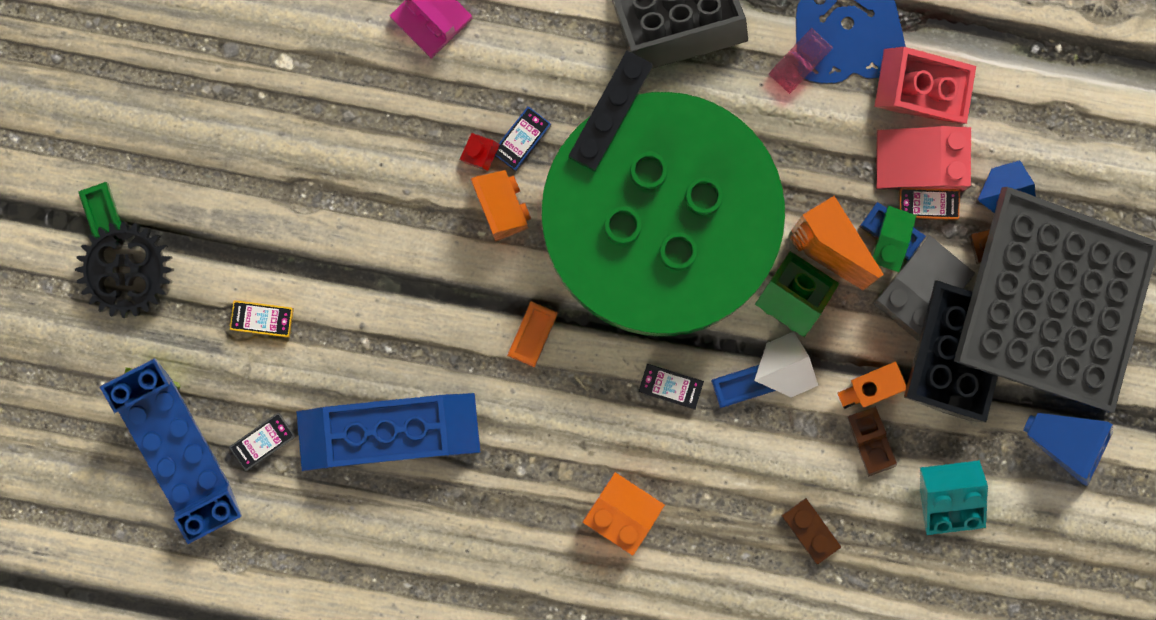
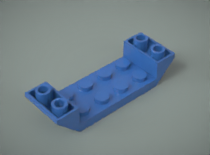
M156 358L100 386L114 414L119 412L175 512L173 519L187 544L242 517L224 472L173 380Z
M475 393L434 395L296 411L302 471L481 453Z

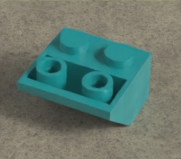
M980 460L920 468V495L927 535L986 528L988 484Z

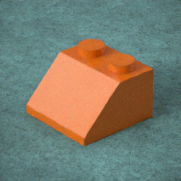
M506 170L471 178L495 241L528 229L526 221L530 220L531 216L525 203L519 205L515 194L519 193L520 189L514 175L508 177Z
M615 472L582 523L633 556L665 504Z

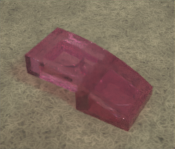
M811 28L770 71L769 75L790 94L818 66L833 47Z

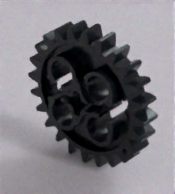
M121 222L120 230L115 223H109V232L103 227L98 228L100 237L89 235L88 237L92 245H81L82 249L87 252L86 256H77L79 261L84 262L82 267L75 268V271L83 273L84 276L78 279L77 283H86L87 286L81 294H92L89 304L92 305L100 302L99 312H104L109 307L111 317L116 316L119 310L122 318H128L130 310L134 317L140 316V307L145 312H150L151 306L149 302L159 305L161 302L157 295L168 294L167 290L163 288V284H171L173 282L166 277V273L174 271V268L166 267V262L173 259V257L163 255L168 246L157 245L161 238L160 235L149 237L151 228L146 227L140 232L139 223H134L130 230L128 222ZM115 235L124 241L135 236L132 242L128 244V248L136 249L137 247H142L145 250L146 257L142 263H138L135 261L133 254H125V258L124 254H116L115 260L112 263H108L104 258V251L108 247L121 249L122 245L115 238ZM124 265L130 267V273H120L119 267ZM111 276L116 281V286L124 285V281L125 286H132L134 280L140 276L145 280L146 288L142 293L136 290L128 292V296L135 304L127 299L118 301L115 304V301L122 295V292L115 290L109 293L104 288V281L107 277Z

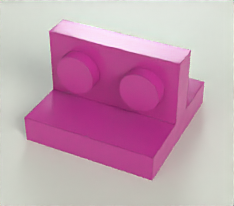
M405 0L389 15L431 59L473 19L472 15L457 0Z

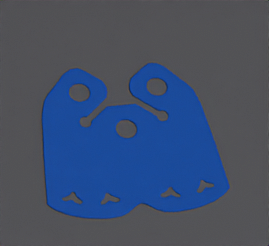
M800 0L796 13L797 72L800 77L817 83H837L847 79L853 73L867 79L879 78L884 49L906 47L894 0H854L866 9L873 10L874 16L869 17L867 13L856 6L837 7L823 23L820 22L819 17L824 15L837 0H826L822 5L816 4L814 0ZM844 17H850L854 20V26L849 30L844 29L841 25ZM871 62H873L874 65L878 67V69H875L873 67H871L870 69H866V66H869ZM814 66L819 73L807 72V70ZM833 66L841 70V72L834 71L832 74H829Z

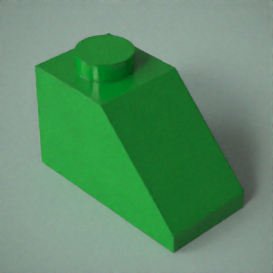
M887 206L871 252L878 266L900 272L917 215Z

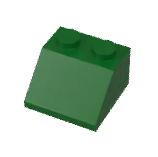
M790 251L755 305L766 314L773 316L788 326L790 330L797 332L805 338L840 283Z

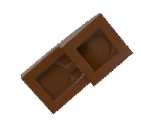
M876 406L848 416V421L868 477L897 467V462L886 437V430Z

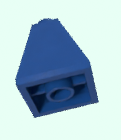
M1037 413L1036 417L1033 415L1029 416L1023 431L1027 432L1028 438L1081 484L1088 487L1113 434V424L1107 421Z

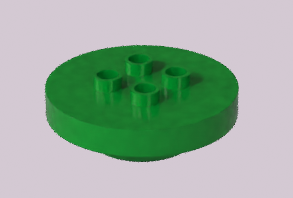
M674 92L638 94L596 172L569 158L572 148L590 118L588 117L569 135L559 149L548 172L543 190L542 226L549 258L563 285L585 309L599 319L625 331L641 335L676 336L689 334L717 324L732 315L754 295L768 276L780 250L784 233L785 200L783 188L773 159L762 141L737 116L703 98Z

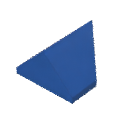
M1020 160L991 169L978 201L995 213L1002 187H1010L1036 197L1035 184Z

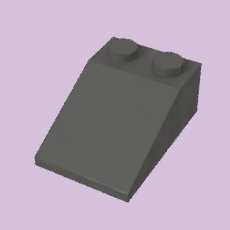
M929 235L873 304L919 341L935 281L938 280L964 289L975 272Z

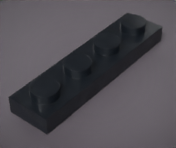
M626 50L569 154L570 159L596 172L653 68L652 63Z

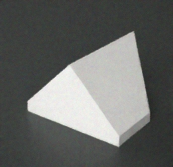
M794 331L766 343L754 381L789 397H794L818 386L810 357Z

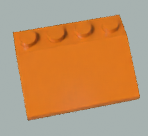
M835 195L803 214L791 230L793 233L790 237L791 241L799 252L803 250L806 256L861 290L868 288L884 275Z

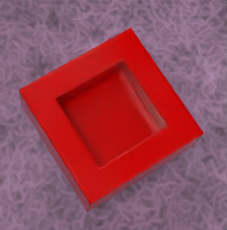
M471 133L459 160L488 171L500 144L494 140Z

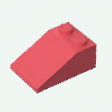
M908 47L884 49L874 107L901 114L967 124L976 66Z
M937 126L877 130L876 189L899 190L900 188L966 191L971 186V127Z

